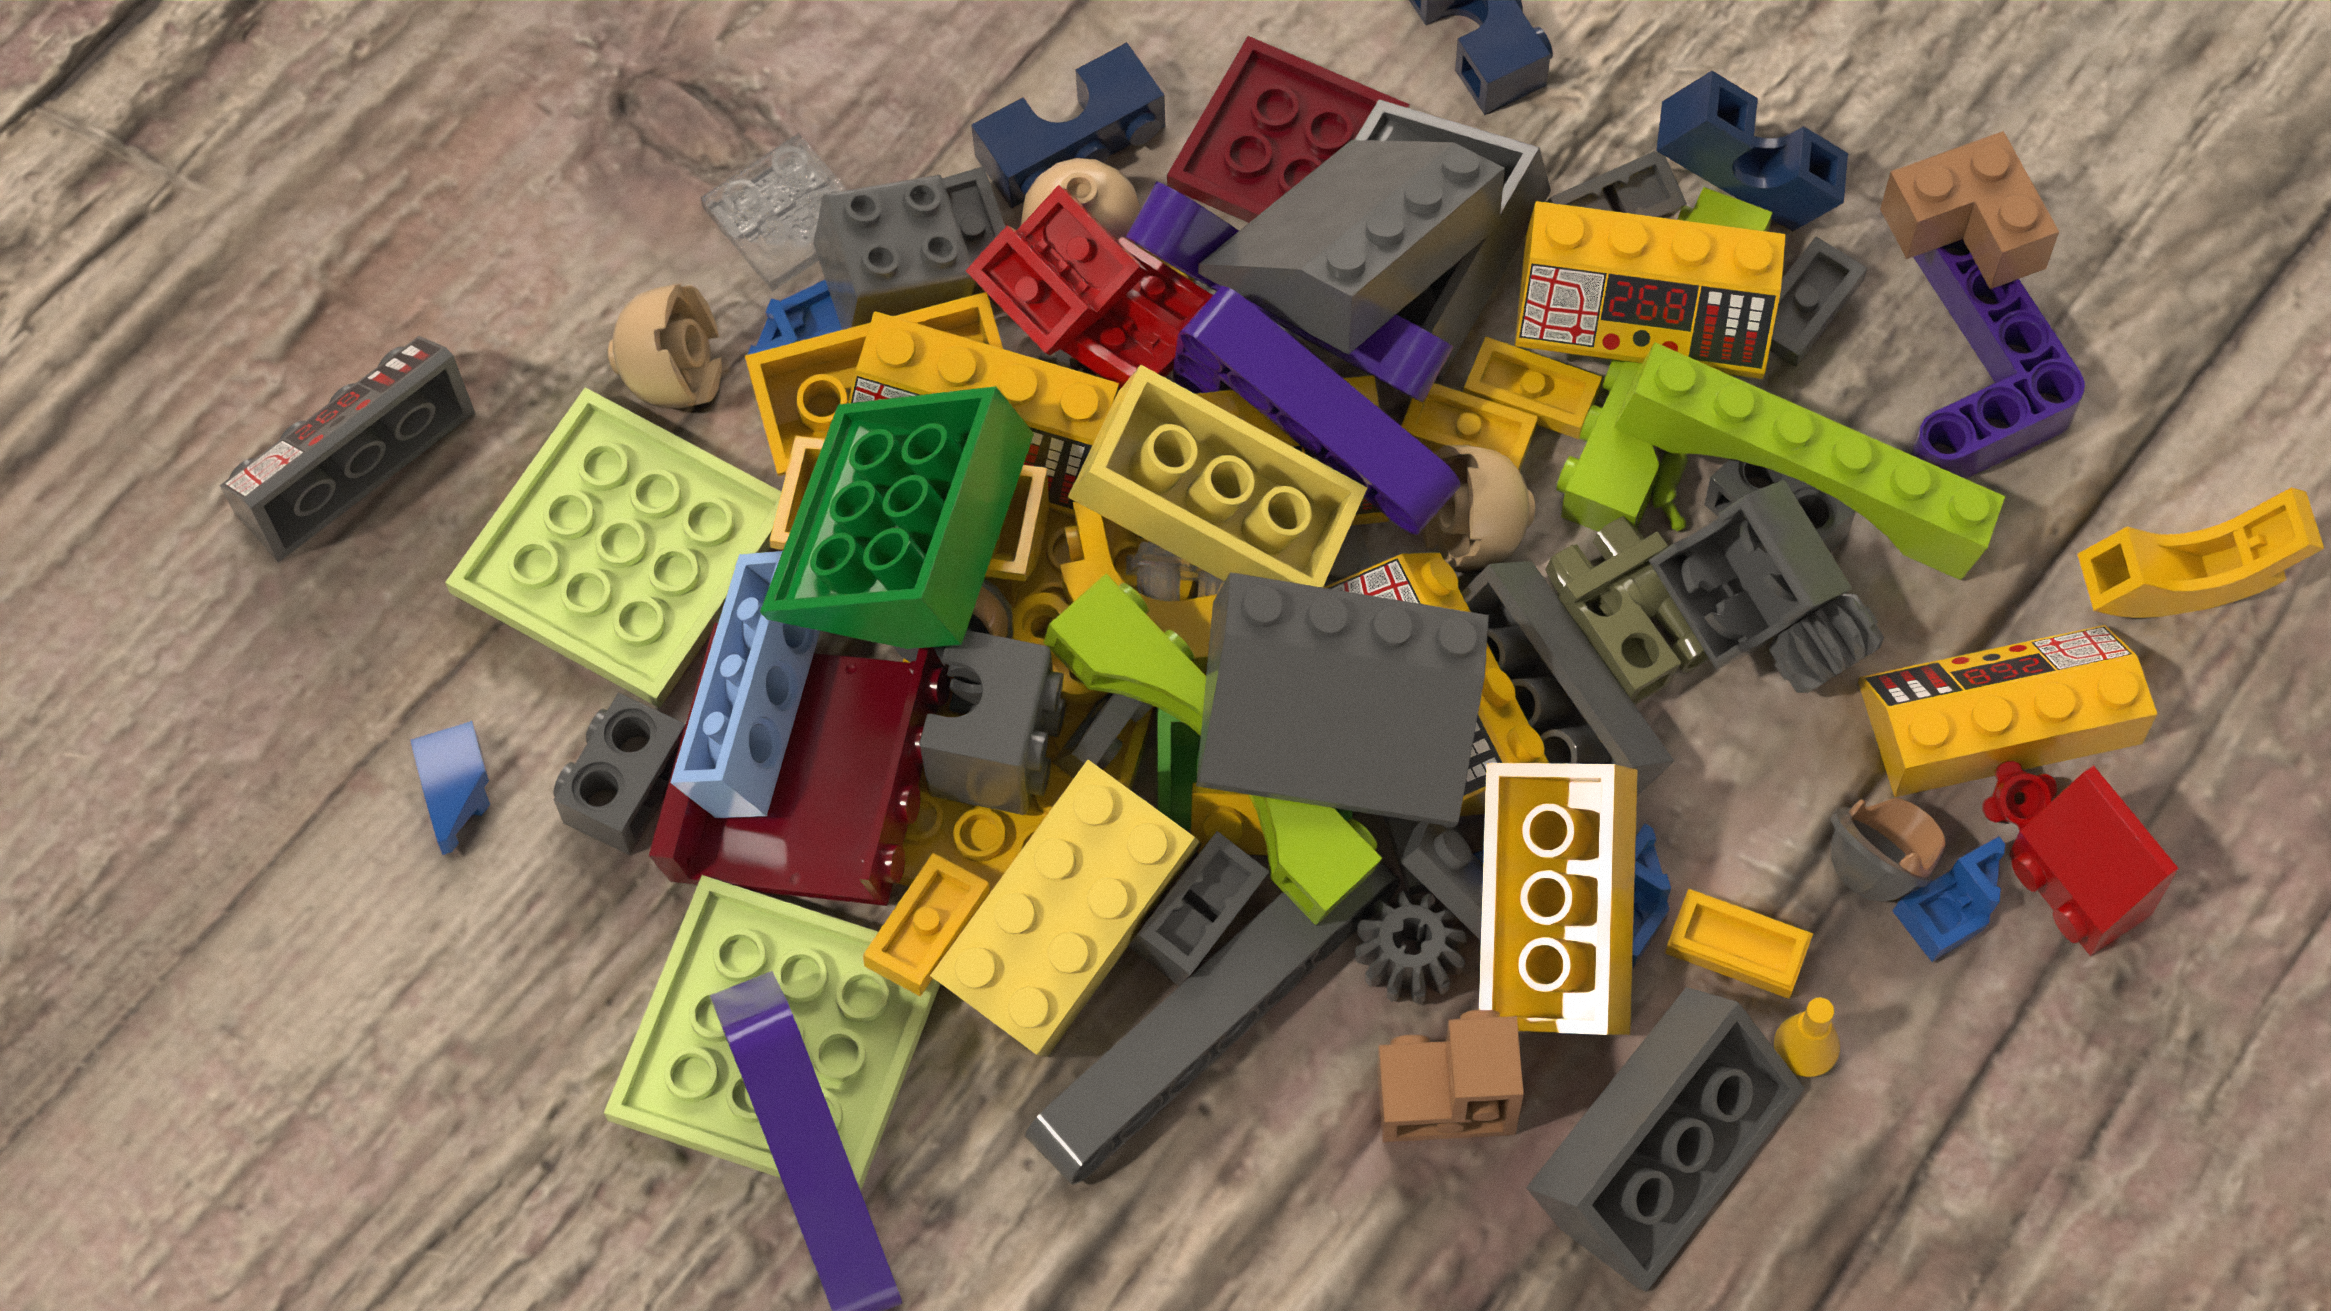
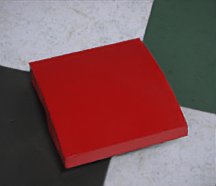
M1060 185L1048 195L1017 230L1007 225L965 270L1049 356L1067 345L1099 320L1148 272L1067 189Z
M1123 237L1118 242L1148 272L1099 320L1061 348L1062 351L1100 376L1119 383L1118 387L1120 389L1140 365L1166 377L1174 368L1179 332L1213 296Z

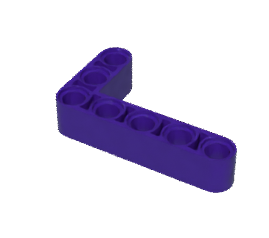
M1156 181L1126 238L1186 275L1218 291L1222 286L1198 274V264L1239 232V230L1190 198ZM1252 303L1281 327L1364 372L1374 375L1375 378L1422 403L1454 348L1432 333L1395 315L1348 355Z
M1963 239L1914 256V260L1995 383L1928 415L1920 426L1911 455L1967 479L2065 432L2070 427L2084 394L2085 381L2080 370L2021 281L2017 279L1990 289ZM1945 249H1957L1959 251H1962L1965 255H1953L1948 253ZM1986 296L1995 300L1997 304H1985L1976 297ZM2008 345H2020L2030 353H2017L2011 350ZM2040 394L2055 395L2062 403H2051L2044 400ZM1985 419H1999L2005 422L2009 428H1996L1991 426ZM1931 444H1945L1951 447L1955 453L1942 454L1936 451Z
M1222 286L1179 332L1173 368V379L1177 385L1194 394L1234 390L1321 463L1367 487L1364 498L1405 531L1411 534H1419L1460 488V481L1457 475L1443 460L1235 290Z
M773 971L711 994V1001L742 1076L831 1310L886 1311L903 1304L800 1031Z

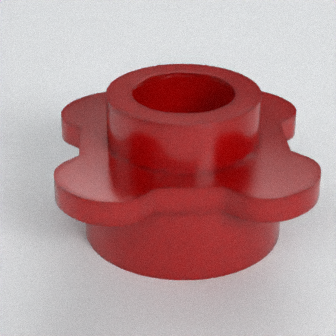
M2015 761L2003 762L1995 770L1997 783L1992 796L1983 801L1982 811L1989 821L1997 823L2004 820L2017 825L2020 831L2051 802V798L2057 793L2056 782L2048 774L2036 776L2022 771L2020 764ZM2017 792H2022L2025 795V801L2022 804H2017L2014 801V796Z

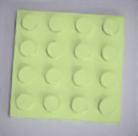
M585 387L445 583L449 593L660 708L712 633L714 623H719L739 554L764 553L769 550V540L781 491Z
M702 875L604 1114L607 1121L781 1178L710 998L711 994L773 971L790 1006L861 1191L940 983L933 978L920 997L864 967L863 954L878 931Z

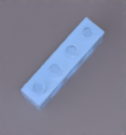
M783 551L739 554L670 782L715 818L767 816L819 637V630L767 620L760 613Z

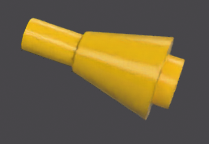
M1819 997L1811 1000L1806 1011L1786 1019L1775 1033L1774 1049L1793 1074L1803 1077L1819 1076L1829 1071L1838 1060L1840 1040L1831 1021L1834 1015V1007L1825 998Z

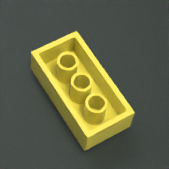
M1140 365L1119 390L1068 498L1223 581H1226L1228 575L1232 572L1323 588L1367 487Z
M1087 760L930 976L1036 1055L1048 1057L1202 843L1090 760Z

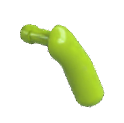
M1665 451L1659 465L1656 484L1653 490L1654 508L1662 507L1671 522L1670 526L1672 529L1679 531L1686 526V520L1680 515L1672 500L1677 495L1676 488L1685 470L1688 457L1687 454Z

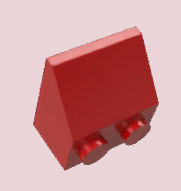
M2094 765L2076 778L2019 831L2009 853V856L2012 858L2013 871L2019 881L2031 892L2038 891L2053 909V919L2060 932L2070 942H2079L2090 956L2150 917L2179 869Z

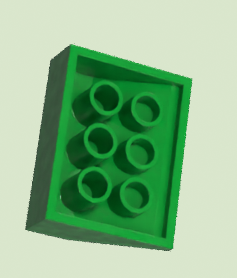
M997 386L839 404L760 613L767 620L905 649L962 645L1034 436L1032 430Z

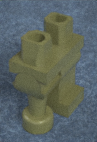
M1622 516L1607 524L1596 534L1593 543L1605 558V562L1593 567L1576 544L1570 545L1551 557L1545 571L1555 590L1560 595L1558 599L1634 705H1637L1666 687L1678 668L1682 672H1688L1700 666L1709 658L1649 562L1651 558L1668 548V545L1658 531L1644 538L1632 523ZM1655 617L1676 641L1672 648H1670L1651 622V618Z

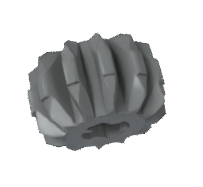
M1844 594L1772 640L1769 651L1777 662L1775 664L1777 670L1785 681H1789L1796 693H1809L1880 649L1884 636L1876 625L1878 621L1868 606L1865 608L1857 594Z
M1404 889L1397 894L1396 909L1378 899L1373 905L1375 920H1362L1358 925V937L1364 942L1355 949L1356 962L1369 966L1365 973V981L1369 987L1388 981L1387 998L1391 1002L1396 1001L1400 997L1403 988L1411 989L1413 1001L1420 1005L1425 1001L1426 985L1435 992L1444 995L1450 987V980L1447 974L1459 975L1463 972L1465 959L1458 952L1466 948L1467 934L1462 930L1452 929L1457 917L1449 909L1434 913L1436 898L1431 892L1422 898L1420 906L1411 905V897ZM1402 941H1417L1416 949L1419 950L1421 948L1420 953L1416 955L1406 954V945L1402 946Z

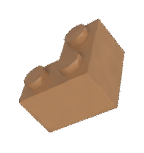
M2004 131L1890 171L1880 207L1906 259L1963 239L1990 289L2045 270L2059 235L2058 228Z
M1487 1009L1468 1011L1463 1013L1460 1019L1448 1021L1445 1042H1430V1038L1423 1035H1404L1392 1039L1388 1045H1379L1377 1074L1382 1142L1516 1135L1524 1095L1517 1016L1500 1017L1499 1012Z

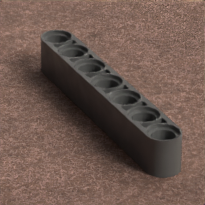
M1380 861L1372 874L1317 925L1284 892L1280 894L1054 1099L1030 1124L1025 1137L1072 1185L1086 1179L1358 930L1360 921L1369 920L1373 916V905L1378 899L1387 903L1398 889L1401 882L1400 879Z

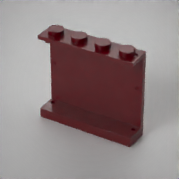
M714 623L649 857L670 882L698 885L703 875L750 891L888 906L893 883H899L904 873L905 851L903 844L908 824H913L916 821L920 810L921 797L918 785L923 769L920 739L927 714L936 715L938 707L944 706L947 702L950 691V678L947 675L948 669L945 668L933 647L919 648L916 661L911 662L814 653L767 816L715 818L670 783L718 623Z

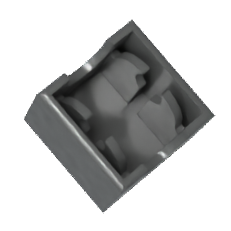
M941 174L823 194L813 244L842 330L870 323L874 311L897 316L972 296L975 280L965 271L972 263Z
M1785 480L1746 494L1719 512L1718 519L1694 534L1675 542L1649 560L1716 670L1757 651L1794 624L1852 589Z
M966 630L962 645L946 646L941 661L943 664L950 665L947 675L954 677V679H951L949 686L953 692L949 709L965 715L945 717L927 714L919 743L928 791L932 797L1025 815L1029 810L1032 795L1044 796L1051 770V758L1045 757L1048 735L1059 737L1066 711V699L1061 698L1064 674L1053 671L1051 650L1047 646Z

